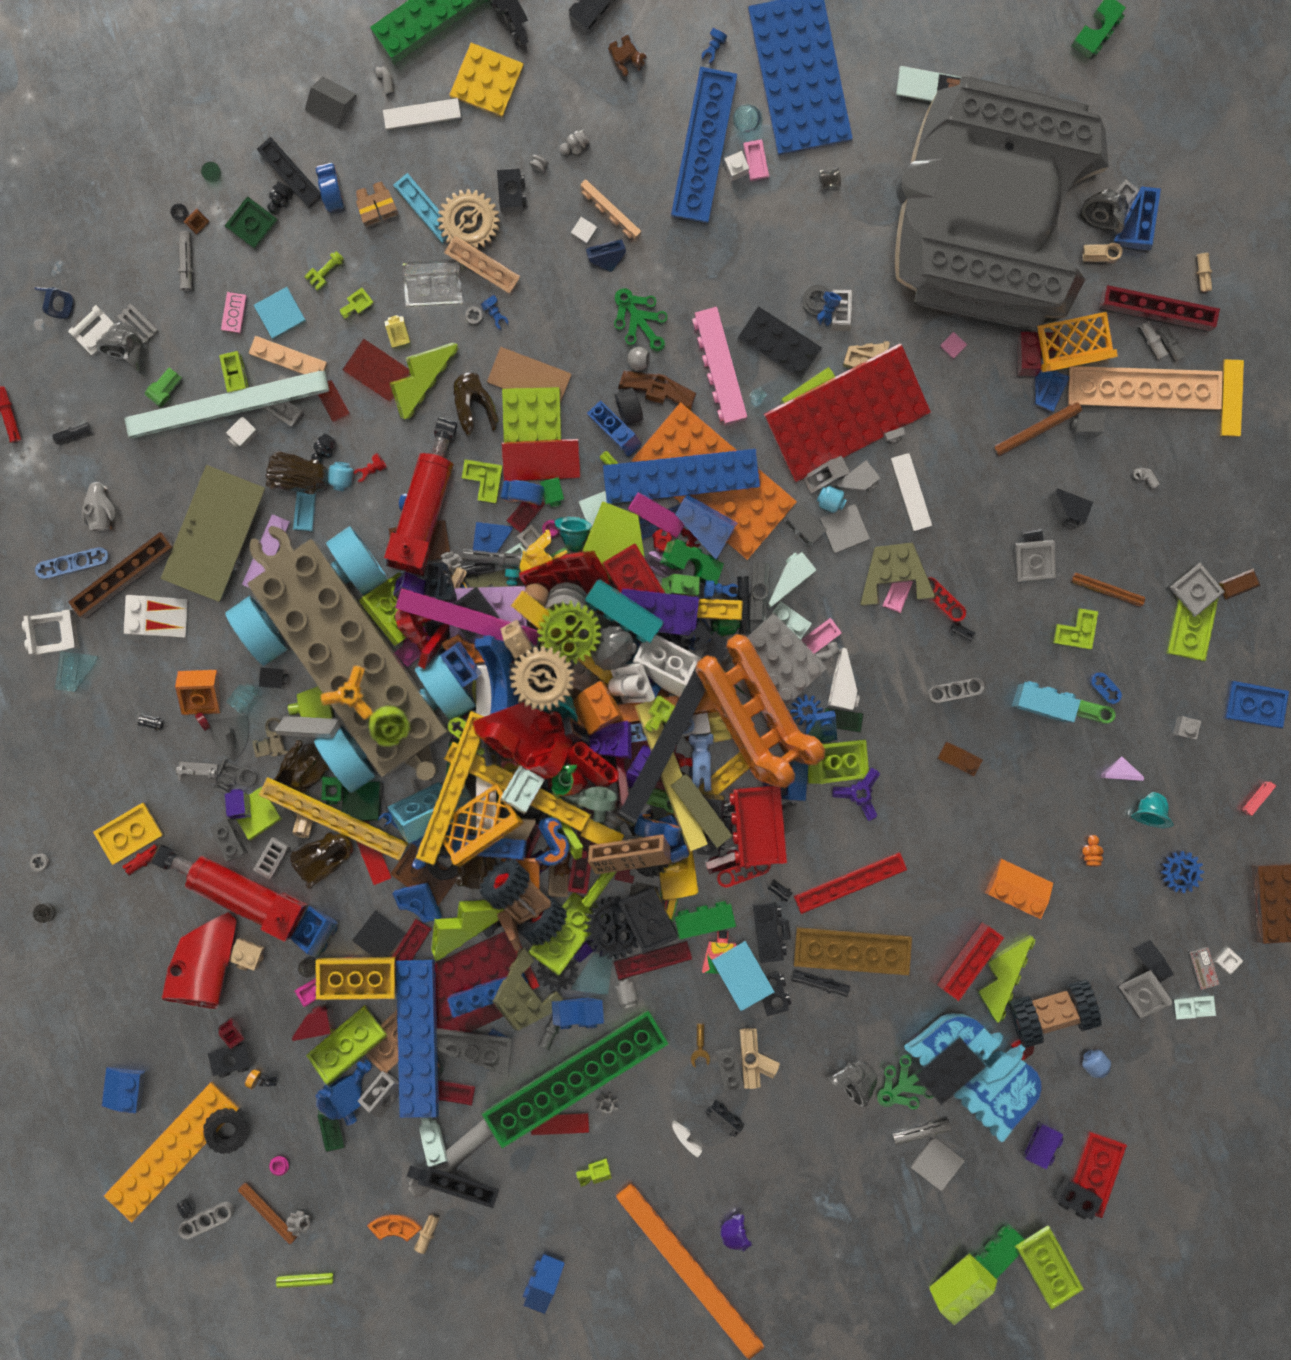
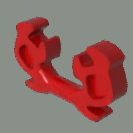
M683 527L681 534L683 537L688 538L686 546L698 548L701 545L700 543L695 544L698 539L689 529L686 530ZM662 529L657 530L652 535L654 548L660 552H664L667 542L672 540L669 532L665 536L661 535Z

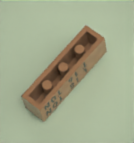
M664 835L589 846L588 863L595 874L669 864L670 845Z

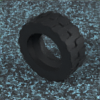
M223 1108L222 1110H216L205 1120L203 1126L206 1144L216 1153L229 1154L237 1151L247 1140L248 1130L243 1115L241 1116L240 1112L234 1111V1109ZM222 1123H231L235 1127V1133L229 1139H220L216 1135L217 1127Z

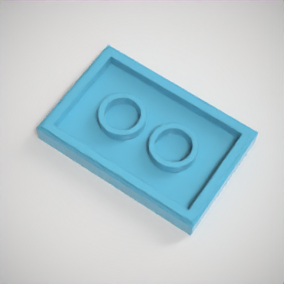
M746 941L712 960L740 1011L774 993Z

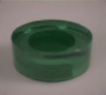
M206 162L201 168V174L206 181L215 182L221 176V169L215 162Z

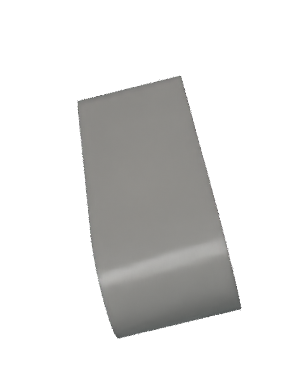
M972 678L937 685L928 690L927 698L932 703H941L981 694L984 690V684L980 679ZM971 682L978 684L979 689L977 692L970 690ZM954 685L960 689L958 696H954L951 693V688ZM934 689H938L941 692L939 700H935L932 697Z
M225 1201L187 1218L178 1228L180 1237L191 1239L227 1222L234 1214V1206L230 1202ZM220 1208L227 1209L228 1216L221 1215ZM202 1217H209L211 1223L205 1224L202 1220ZM185 1225H191L193 1228V1232H187L185 1230Z

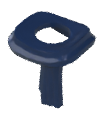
M55 287L34 288V290L46 292L42 311L45 314L59 319L69 317L73 297L69 292ZM57 296L62 297L64 301V307L60 311H56L53 307V301Z

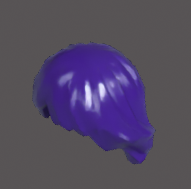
M734 1215L721 1227L720 1236L722 1242L729 1249L744 1252L748 1247L752 1246V1242L748 1240L745 1234L744 1215Z

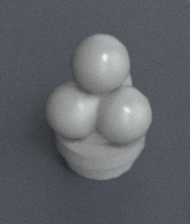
M583 130L575 131V135H569L566 139L567 143L560 146V153L568 155L572 151L573 154H580L583 149L587 148L586 145L590 143Z

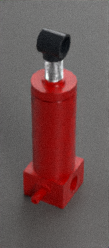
M438 417L434 430V437L436 439L431 454L420 453L396 532L391 533L384 560L388 567L424 577L431 554V539L454 466L451 461L445 459L448 444L455 437L458 425L456 421Z
M162 844L158 845L150 861L165 870L173 869L187 876L184 888L262 926L260 930L284 942L293 935L308 905L286 893L279 894L204 856H200L194 864L178 857L176 851Z

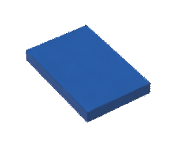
M1231 681L1225 719L1283 729L1289 691Z

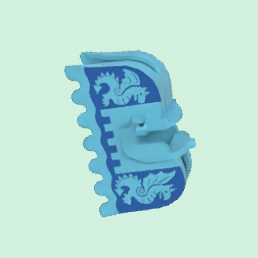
M949 1013L941 1016L921 1034L908 1042L904 1049L912 1056L920 1057V1064L925 1066L946 1046L960 1036L986 1067L957 1091L954 1096L957 1099H961L962 1105L968 1108L970 1112L975 1113L977 1120L982 1121L984 1126L989 1127V1131L993 1136H996L1000 1142H1004L1013 1128L1038 1101L1042 1089L1040 1077L1031 1066L1021 1060L1025 1047L1021 1044L1010 1049L1006 1054L1002 1051L993 1052L1003 1040L1001 1033L990 1034L978 1021L963 1013Z

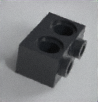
M778 971L766 974L767 980L775 979L777 981L776 987L773 988L774 993L762 999L767 1017L789 1011L788 1005H791L789 993L785 994L783 989L786 986L784 976L779 975ZM774 998L782 999L780 1007L772 1006Z
M1067 1177L1055 1196L1059 1201V1206L1066 1210H1069V1208L1075 1210V1215L1083 1220L1086 1218L1093 1220L1103 1202L1099 1195ZM1069 1191H1073V1198L1070 1200H1066V1193ZM1085 1201L1091 1202L1088 1209L1082 1208Z

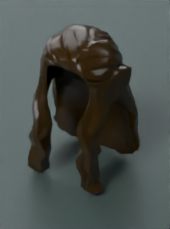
M474 372L461 374L454 381L453 385L457 416L467 436L471 435L474 427L470 409L471 400H475L485 408L492 431L496 430V424L499 421L491 396L482 387L479 375Z
M277 451L269 457L265 485L270 487V489L276 488L284 491H303L307 494H315V492H322L328 482V470L323 464H320L319 460L312 459L308 461L294 454Z
M296 740L295 745L285 755L280 765V770L273 780L303 793L310 786L317 783L325 772L330 770V767L315 744L308 743L303 746L301 740Z
M469 828L468 835L477 836L476 830ZM475 856L462 866H458L456 885L458 887L465 886L470 889H480V884L484 883L483 878L487 877L488 871H492L493 866L497 865L495 857Z
M328 832L323 839L308 843L297 851H292L290 855L291 866L301 879L306 881V887L312 889L314 885L327 878L330 873L335 872L353 855V846L347 836Z

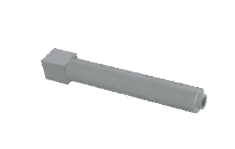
M484 1119L446 1150L448 1162L432 1168L450 1173L494 1135ZM412 1179L409 1181L410 1187L408 1189L415 1197L417 1195L422 1197L430 1190V1188L418 1185V1180Z

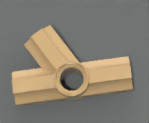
M756 1028L740 1029L744 1088L755 1089L761 1087L760 1073L773 1079L780 1063L758 1053ZM748 1054L755 1055L753 1062L748 1063L745 1061Z

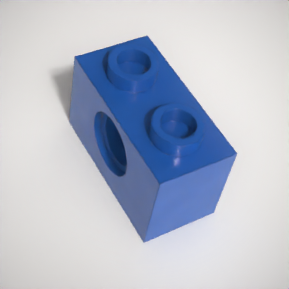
M460 641L440 655L462 688L482 674Z

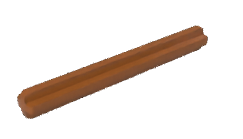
M1075 402L995 445L996 453L1001 456L1082 412L1081 405Z

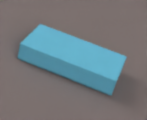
M297 492L293 530L313 532L316 493Z

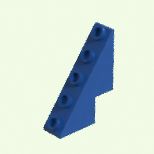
M523 972V974H522L521 976L524 978V980H525V981L527 982V984H528V980H527V978L525 977L524 972ZM507 976L451 994L447 1000L452 1017L454 1018L492 1004L499 987Z

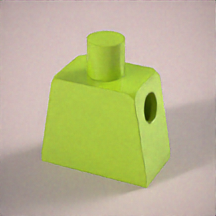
M318 686L298 693V702L288 704L290 716L300 714L301 717L335 719L332 705H322L321 694L323 692Z

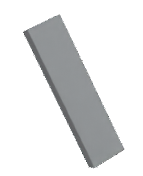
M284 716L274 731L278 735L333 738L342 723L339 719Z

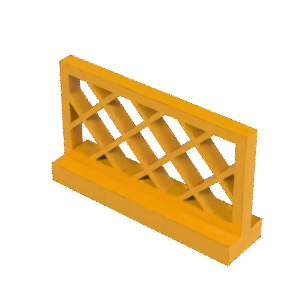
M1107 312L1037 326L1044 364H1041L1042 372L1118 357L1117 349L1113 350ZM1097 317L1102 319L1100 329L1093 325ZM1080 321L1088 325L1083 333L1077 329ZM1064 324L1071 328L1067 336L1060 332ZM1044 328H1050L1054 332L1050 340L1045 337ZM1091 328L1097 332L1094 340L1086 336ZM1074 332L1081 336L1077 344L1070 340ZM1057 335L1064 339L1060 348L1053 343ZM1100 336L1105 339L1106 347L1104 348L1097 344ZM1084 339L1091 344L1087 351L1080 347ZM1067 343L1074 347L1070 355L1063 351ZM1050 347L1058 351L1052 359H1049L1048 354Z
M496 783L454 812L451 819L453 823L450 822L452 825L450 836L445 835L443 844L452 857L451 860L455 866H462L524 824L512 806L508 805L505 801H503L505 805H502L500 799L504 792L499 784ZM495 790L499 794L498 804L489 802L490 794ZM477 802L484 803L482 814L473 813L474 805ZM488 804L497 806L495 817L486 816ZM501 807L507 808L511 814L506 819L499 818ZM461 813L468 814L466 825L457 824L458 816ZM472 815L481 817L479 828L470 826ZM485 818L494 819L493 827L489 830L483 829ZM456 826L465 827L463 839L454 837ZM469 828L478 830L477 838L473 841L467 840ZM453 839L462 841L461 849L456 853L452 849Z

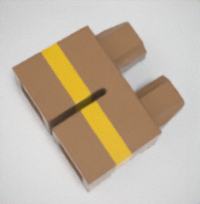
M382 182L373 185L375 191L373 195L368 196L366 188L356 191V203L365 227L381 221L375 204H377L383 220L399 214L389 190L386 189Z

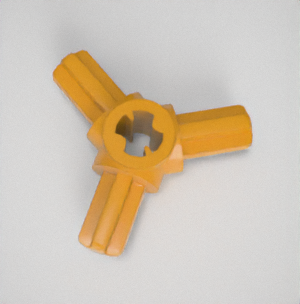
M354 666L348 683L345 682L343 687L338 688V691L321 694L322 705L341 702V705L347 704L350 708L353 706L363 719L369 718L373 711L362 700L363 695L360 693L362 688L359 687L365 669ZM347 690H354L355 694L352 695L355 696L353 699L346 698V695H348L346 694Z

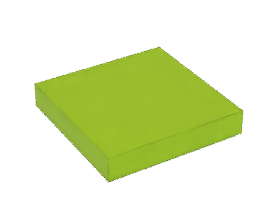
M262 787L249 795L251 817L236 819L250 841L282 819L272 801L259 796Z

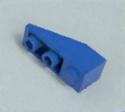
M601 400L587 412L589 417L627 457L642 445L636 434Z

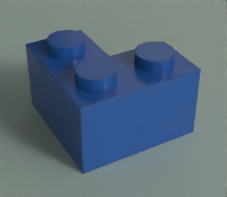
M586 997L552 1001L553 1025L560 1026V1029H570L575 1024H578V1027L597 1028V1024L604 1023L603 1001L600 999Z
M544 1254L540 1261L536 1260L533 1272H536L535 1276L530 1277L522 1296L526 1298L523 1306L543 1314L546 1313L554 1296L565 1264L564 1262Z

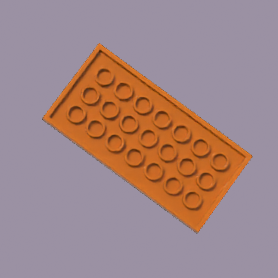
M680 402L631 462L737 450ZM758 469L759 488L690 495L738 523L727 543L746 560L749 559L797 502L760 469ZM685 495V496H676V497H674V498H675L678 502L682 503L683 499H684L687 495Z

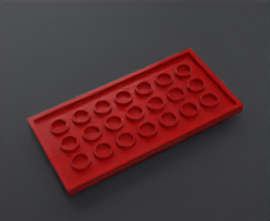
M898 344L764 413V417L793 480L797 482L807 477L808 473L826 462L840 456L844 458L884 437L885 433L904 427L931 413L905 350L901 344Z

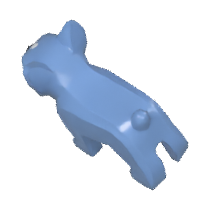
M690 734L689 742L691 748H693L690 758H693V765L689 767V776H692V782L698 789L700 778H704V790L711 791L712 758L709 748L714 740L713 734Z

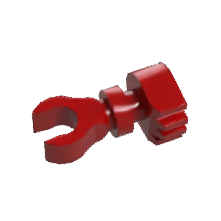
M378 453L372 456V464L368 463L367 467L358 468L354 471L353 475L359 472L363 473V477L358 482H364L377 469L381 472L387 468Z
M674 753L679 768L693 765V758H686L681 753Z

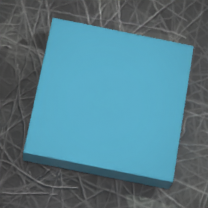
M287 287L254 305L272 339L306 321Z

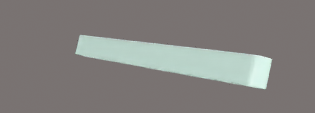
M317 371L129 416L124 420L128 438H137L329 391L325 371Z

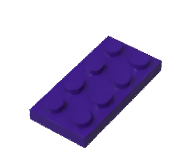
M622 588L621 594L664 621L658 632L690 635L696 629L699 597Z

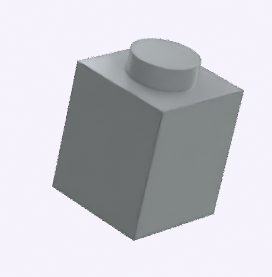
M1183 716L1177 717L1173 736L1197 740L1201 721Z

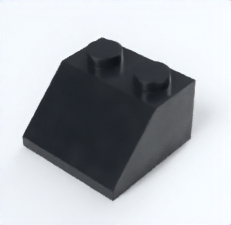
M1058 488L1050 492L1049 498L1059 520L1064 522V526L1075 529V527H1080L1086 523L1093 505L1092 501Z

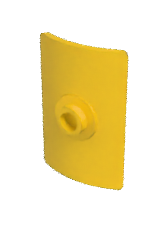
M688 851L689 857L673 863L670 859L668 868H664L665 872L659 873L663 900L698 894L693 851Z

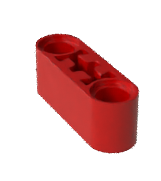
M928 577L934 586V593L940 590L937 594L940 597L945 596L947 604H940V598L937 595L935 599L928 600L951 622L963 620L966 617L965 607L935 578ZM951 603L954 604L953 606L949 607L948 610L945 609ZM954 608L959 609L961 612V616L958 619L952 616Z
M577 742L571 746L566 761L570 765H577L576 770L595 785L607 788L618 780L619 773L617 769L586 744Z
M737 864L721 870L717 874V882L720 886L728 888L768 873L771 869V864H767L766 869L762 871L758 870L757 866H753L756 871L755 874H753L752 870L748 871L746 877L742 874L737 875L738 880L735 881L731 870L735 869V873L740 872L741 867ZM745 866L744 868L749 869L751 866ZM724 873L731 875V881L727 884L720 881V877Z

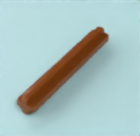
M1074 573L1071 582L1139 607H1142L1145 603L1144 596L1079 573Z
M244 1183L238 1189V1192L288 1244L296 1240L297 1236L287 1231L286 1223L247 1183Z

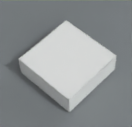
M581 217L571 231V234L587 244L597 230V227Z
M1227 948L1215 962L1231 975L1241 965L1243 960L1230 948Z

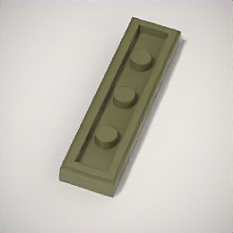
M687 774L670 785L716 848L732 837L731 833Z

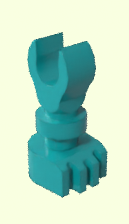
M505 569V576L509 577L506 580V584L508 586L518 585L516 577H519L521 571Z

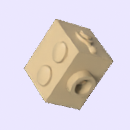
M518 619L501 628L505 646L510 649L515 659L525 654L526 650H532L529 637Z
M239 938L231 948L232 954L229 961L237 964L236 967L245 971L251 969L254 971L259 967V963L263 961L265 947Z

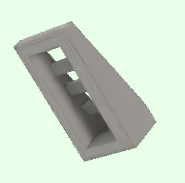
M833 290V293L838 294L841 298H848V300H841L839 304L840 306H847V308L835 307L834 312H832L831 330L850 331L852 290ZM836 313H844L847 315H836Z
M272 837L253 870L270 880L290 846ZM273 845L281 849V853L272 848ZM271 852L278 856L277 860L268 855V853ZM265 858L272 861L274 865L272 866L265 862ZM264 865L271 870L268 873L267 871L260 868V866Z

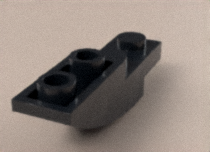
M489 0L493 9L496 8L497 11L505 10L503 15L506 23H510L512 27L511 36L514 42H518L519 45L528 43L522 23L528 21L518 0Z

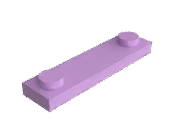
M273 514L260 541L264 553L269 556L277 554L280 548L278 540L269 534V527L275 526L287 532L290 525L289 521ZM254 558L242 585L249 587L247 585L249 581L265 571L264 567Z

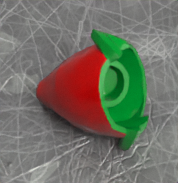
M563 765L561 771L552 777V792L556 799L560 796L577 794L587 786L588 781L576 770L577 765Z

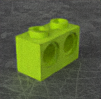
M238 351L219 355L227 393L249 388L242 355Z

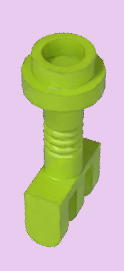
M337 251L330 254L332 258L318 272L312 268L304 276L306 280L314 276L309 283L313 286L319 282L315 286L317 291L327 283L323 277L337 263L340 266L343 264L344 258Z

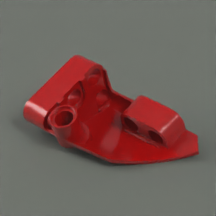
M524 702L473 721L474 733L501 756L513 759L524 769L533 772L543 779L554 777L561 771L573 743L572 740L565 736L562 717L558 712L546 713L537 708L533 710L530 705L525 707Z
M229 912L205 923L180 938L167 969L162 1000L208 1009L218 1008L237 922ZM173 968L180 969L181 974L179 976H173L170 970Z

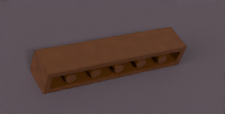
M160 531L68 601V603L79 617L87 618L171 554L174 546L165 533Z

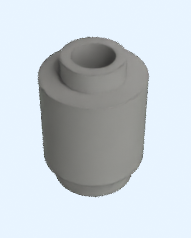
M629 979L618 981L615 990L622 1008L637 1005L638 997L634 982H629Z

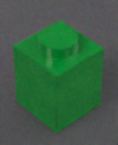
M559 477L540 482L541 486L544 487L543 496L546 506L555 508L561 506V502H565Z

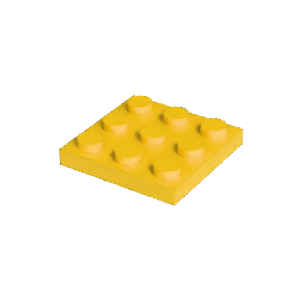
M470 43L449 95L454 99L458 98L459 101L503 118L524 63Z

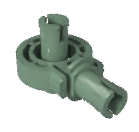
M591 787L588 790L583 789L581 792L571 796H562V800L566 802L576 803L580 808L586 807L594 810L593 821L605 822L606 811L617 808L618 798L615 792L606 787Z

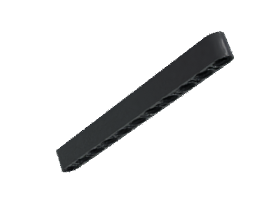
M714 633L701 659L705 656H713L720 665L727 651L728 639ZM696 668L617 815L619 819L633 826L638 820L706 691L696 673Z

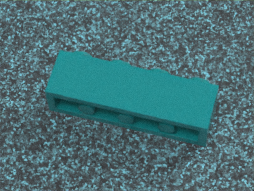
M600 579L597 580L585 599L588 602L587 606L595 611L599 609L604 612L603 616L612 622L616 620L620 623L619 626L627 632L631 630L636 633V638L644 643L652 641L664 622Z

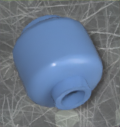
M1099 1049L1089 1050L1084 1054L1082 1066L1091 1077L1104 1078L1110 1073L1111 1061L1103 1051Z

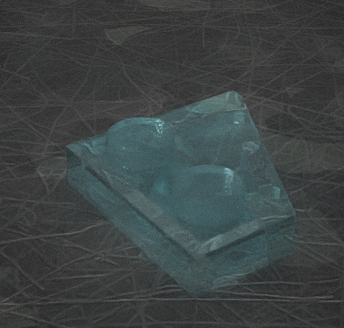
M594 953L572 985L571 990L608 995L613 957L612 959H607L606 955L600 957V954Z

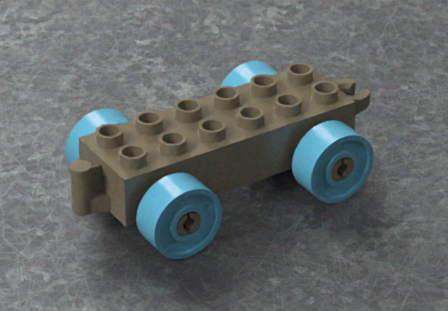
M270 526L268 532L273 538L278 540L280 544L279 552L273 556L266 555L262 549L261 542L257 539H252L250 541L252 557L264 567L265 571L247 583L265 610L249 595L225 612L232 628L254 658L263 666L288 650V646L282 637L283 635L323 693L338 691V688L343 687L345 682L348 683L353 667H362L365 669L359 686L362 688L360 693L363 695L362 700L373 713L380 707L394 706L405 714L410 726L406 738L400 739V743L397 745L381 746L370 735L368 724L370 717L363 719L353 706L350 708L347 704L341 705V702L331 704L353 737L341 725L333 738H315L314 742L330 769L349 792H355L376 777V773L369 760L381 777H387L404 764H408L417 770L416 775L420 779L429 780L434 778L438 773V767L434 763L430 746L450 733L435 710L440 708L449 720L456 717L460 718L476 707L474 700L466 688H462L441 659L439 652L435 654L425 669L421 667L415 668L418 677L425 686L422 689L418 687L347 585V583L352 581L360 593L365 596L388 580L372 553L351 526H348L326 542L336 559L334 562L330 561L319 543L312 538L297 549H294L291 538L284 530ZM347 690L346 694L348 695H346V698L353 699L355 696L352 695L355 694L354 690Z

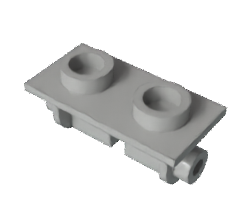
M179 761V767L176 768L178 781L216 783L218 764Z

